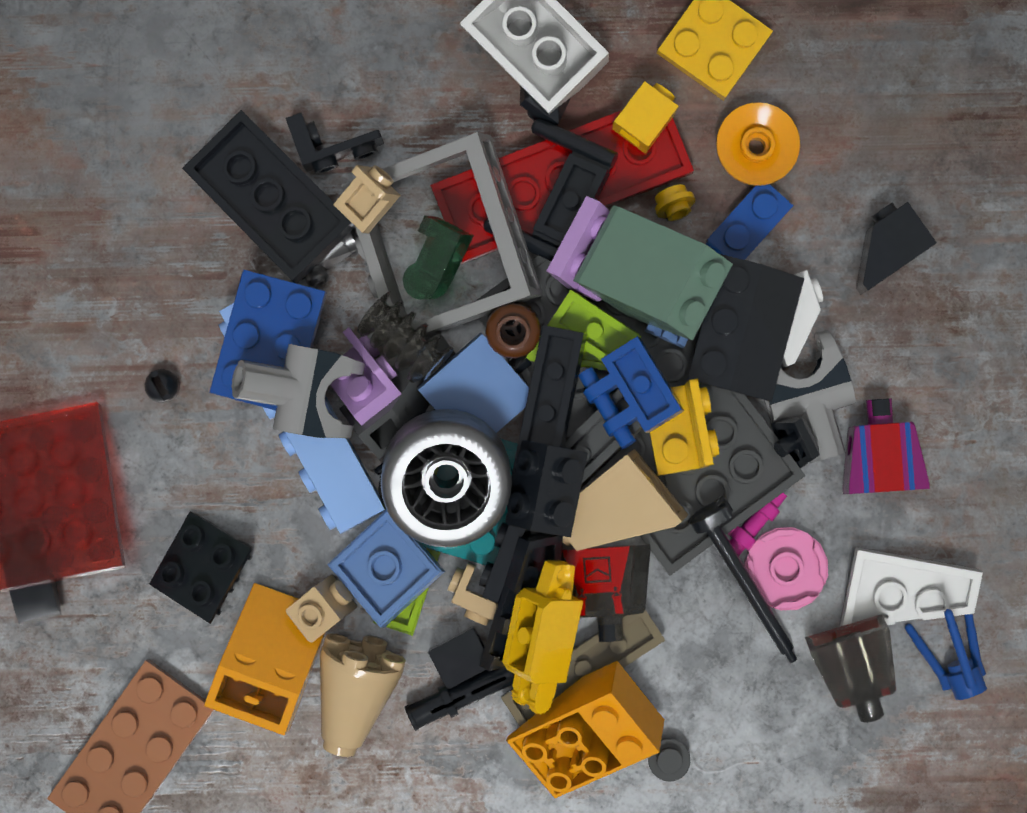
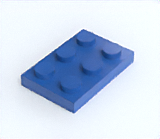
M243 269L209 393L276 411V405L234 398L232 395L234 370L240 360L284 367L288 344L312 348L327 292Z

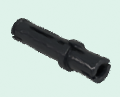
M506 667L492 671L484 670L452 688H447L445 684L437 687L439 692L411 705L404 706L414 730L417 731L419 728L447 715L453 718L459 715L458 710L511 686L515 674L508 671Z

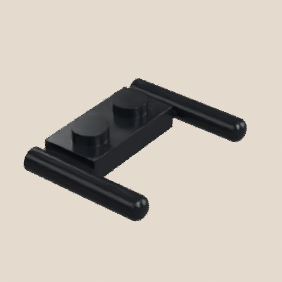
M539 118L532 123L531 130L533 134L573 151L572 154H569L533 228V233L522 230L528 251L552 261L585 197L588 196L598 200L610 175L609 172L617 161L618 153ZM486 218L483 224L484 230L493 235L489 220Z

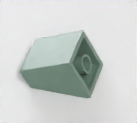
M613 205L573 281L626 316L693 341L733 263L702 242Z

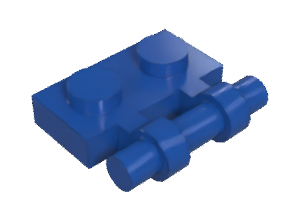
M638 336L601 359L610 373L604 378L599 379L593 367L586 369L578 375L585 387L583 394L589 404L594 403L605 420L603 424L604 429L609 437H615L621 449L636 442L629 429V426L638 420L645 433H650L684 411L643 341ZM617 387L629 405L628 408L619 412L609 395Z

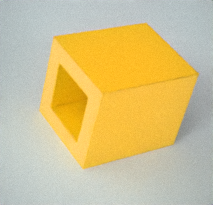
M644 81L615 119L612 130L646 154L676 114L679 106L673 102L675 96L658 83H655L652 87Z

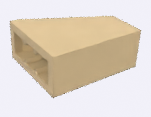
M634 449L580 492L571 537L563 536L562 542L567 546L572 545L576 551L676 527L689 514Z

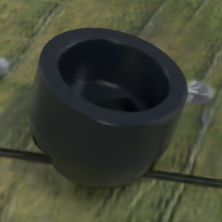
M165 369L155 370L145 380L146 394L153 401L167 403L174 400L179 393L180 382L171 371ZM158 375L168 392L164 396L161 395L153 380Z

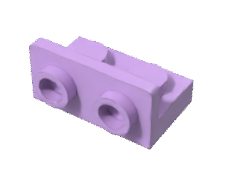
M586 196L546 271L566 288L599 302L602 299L573 281L610 212L600 201Z
M348 327L343 331V334L353 347L343 356L364 363V374L351 373V376H342L335 379L330 385L362 426L400 396L401 392L391 381L397 376V373L382 355L375 360L381 353L367 335L364 334L358 339Z

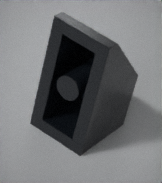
M892 202L872 216L876 224L869 228L865 234L856 286L860 295L937 243L909 202H906L898 209Z

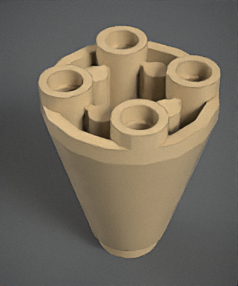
M339 634L326 635L320 654L321 737L324 740L323 748L331 754L342 757L355 755L357 748L362 746L402 676L405 658L386 650L388 643L381 638L364 636L362 641H356Z

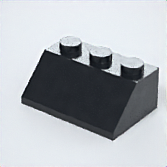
M721 254L733 265L703 320L688 380L698 378V382L772 402L804 278L763 264Z

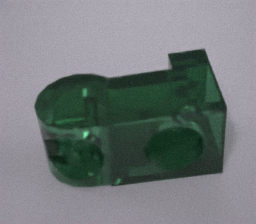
M424 215L418 232L426 235L427 238L416 263L410 265L404 272L403 285L406 292L412 298L431 300L440 298L448 290L474 235L439 217Z

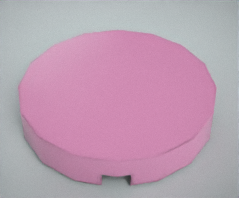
M793 527L773 528L759 535L755 544L747 551L744 560L745 568L767 604L781 611L798 610L811 604L819 596L818 594L822 591L828 578V559L821 544L808 533Z

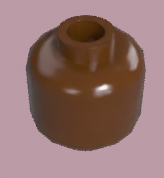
M515 302L500 306L490 313L486 322L485 334L488 344L494 352L506 358L516 359L526 356L535 349L540 340L541 325L538 315L532 307L523 302ZM510 320H515L513 325H508L506 323ZM519 322H520V324H521V326H522V329H521L520 332H518V330H517V328H516L517 325L519 324ZM506 330H512L514 334H510Z

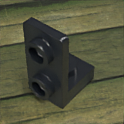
M302 113L286 118L301 163L306 172L314 170L315 174H321L331 171L339 166L337 161L353 156L354 160L370 157L378 152V146L384 144L380 131L374 130L316 151L315 147L323 144L315 122L306 123Z

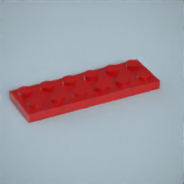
M622 110L569 130L618 153L617 161L611 168L610 175L597 201H600L605 207H609L693 174V166L673 118L646 154L612 130L613 123ZM544 140L498 158L522 230L533 233V228L569 154H572L573 151L551 141ZM472 169L430 185L461 264L498 250L494 235L486 232L483 227L484 221L488 217Z

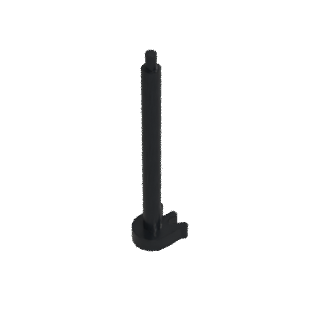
M722 496L697 511L690 518L689 523L697 534L707 532L782 655L785 654L789 662L793 663L797 660L792 651L794 646L720 526L723 522L733 518V509Z

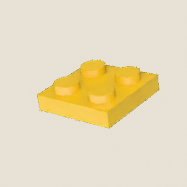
M693 0L656 54L724 101L769 39L773 30L730 0Z

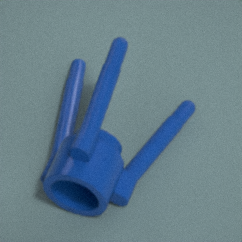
M951 609L944 611L950 636L958 660L947 665L948 673L942 668L911 624H906V632L938 677L943 691L952 689L955 700L968 699L986 691L987 687L982 677L986 675L981 661L973 614L964 615L971 657H967Z

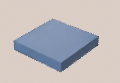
M481 332L417 387L418 391L435 410L452 409L467 412L487 423L496 433L526 407L529 387L501 355L494 352Z
M387 509L327 564L380 628H385L445 572L421 542L405 534L395 524Z

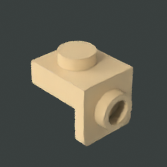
M356 165L351 171L356 178L333 205L362 233L369 234L401 195L391 186L394 180L383 169L376 165L373 167Z
M468 562L465 570L457 567L450 582L448 591L455 593L451 603L467 609L464 617L487 626L489 620L494 619L498 603L467 589L476 565Z
M331 574L286 609V613L309 642H314L355 610L357 605L353 602V596L341 581L336 580Z

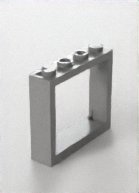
M476 132L383 168V170L395 182L467 154L511 289L410 325L378 224L369 234L362 233L355 227L358 235L355 237L356 248L360 256L366 260L370 272L368 277L369 288L373 296L379 300L383 312L381 316L382 328L386 336L392 340L393 345L408 344L431 336L436 331L442 332L489 315L500 306L515 302H525L543 295L491 135ZM352 181L342 184L343 191L346 190Z

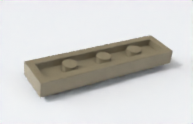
M642 604L612 623L615 624L616 641L599 642L598 632L573 648L566 683H557L555 697L552 701L581 677L615 661H618L624 668L665 641ZM509 690L501 696V699L518 725L521 726L536 713L529 709V705L525 704L523 706L512 700V692Z

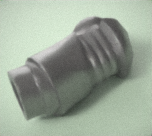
M353 231L347 234L303 278L306 279L309 287L318 288L326 284L329 276L325 270L330 269L357 251Z

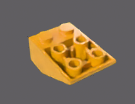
M258 583L253 584L217 668L204 704L205 707L281 735H285L291 729L325 636L324 633L314 642H309L287 615L286 609L299 598Z
M615 661L581 677L552 701V707L549 708V711H546L545 714L542 713V715L535 714L511 733L506 740L552 796L557 798L660 753L664 718L620 663Z

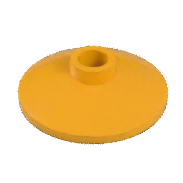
M749 103L733 110L722 122L716 139L717 155L723 168L734 179L753 186L768 185L782 179L793 168L800 151V137L795 123L782 109L768 103ZM754 140L760 141L764 147L763 152L760 154L752 153L749 149V143Z

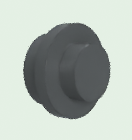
M671 738L662 739L660 753L648 757V764L652 773L660 780L676 781L687 773L690 767V754L685 745L680 741Z

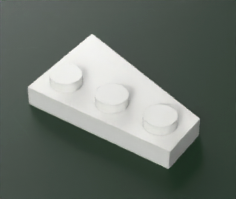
M855 547L840 627L879 615L878 625L886 626L894 625L895 622L915 619L945 618L944 611L946 609H951L954 616L974 614L983 572L975 568Z

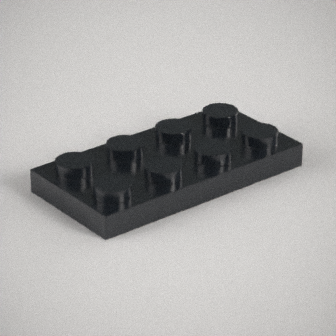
M242 110L182 168L296 284L356 227L333 205L334 202Z

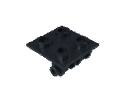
M190 511L149 585L211 624L215 615L221 614L220 608L228 592L232 593L234 591L232 585L234 581L239 582L238 574L243 569L246 561L252 559L253 556L250 553L253 547L240 539L233 538Z

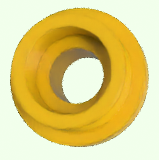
M683 184L670 186L655 196L657 204L655 212L659 218H667L669 221L679 220L691 212L690 207L696 201L695 196L691 191H687L686 186Z

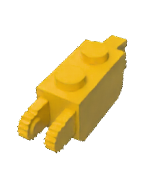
M561 560L545 561L537 587L523 588L516 595L502 660L506 669L515 674L512 684L513 690H511L512 700L523 706L525 704L529 705V709L532 712L540 715L542 713L545 714L552 707V699L555 697L557 683H566L583 605V600L572 596L575 566Z

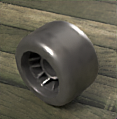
M439 409L418 415L397 431L386 449L381 473V492L385 507L395 524L405 534L421 543L435 547H456L476 541L487 534L498 523L509 502L512 480L507 451L496 432L487 423L472 414L459 410ZM440 465H452L456 467L458 474L453 479L445 481L439 479L434 471Z

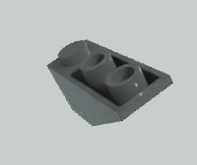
M436 331L392 366L397 376L391 381L401 392V395L362 426L345 404L339 408L349 424L354 426L353 429L379 460L385 455L386 449L397 431L409 420L425 413L430 405L418 391L417 387L456 354L439 331Z

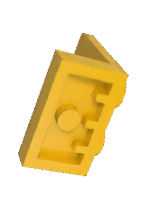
M698 378L688 380L685 385L670 387L684 411L649 433L657 476L714 465L713 457L719 455L715 429L707 430L705 415L711 412L707 387L699 388Z

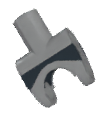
M828 330L816 332L815 334L818 352L816 353L817 362L813 372L806 378L797 379L788 376L780 369L772 402L764 400L771 423L783 418H802L807 422L819 446L820 453L818 457L809 463L846 453L833 410L856 403L855 392L847 365L833 336Z
M288 344L284 367L240 360L232 378V395L236 399L276 405L274 430L317 438H351L354 426L342 423V421L335 419L328 412L325 405V394L328 386L335 379L342 376H351V373L363 375L365 364L334 352Z

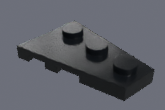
M535 533L518 538L479 666L492 671L505 667L502 660L515 597L523 588L537 587L545 561L561 560L563 536Z

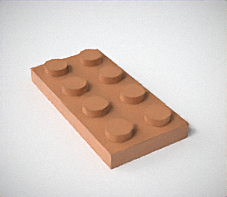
M145 660L47 799L66 813H142L214 710L204 706L206 700L151 660Z

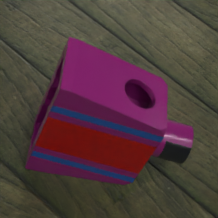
M892 398L866 400L868 425L848 428L842 485L843 494L930 489L914 422L893 423Z

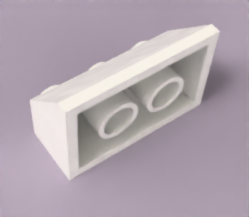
M482 0L460 22V25L548 114L578 93L609 62V52L557 0Z

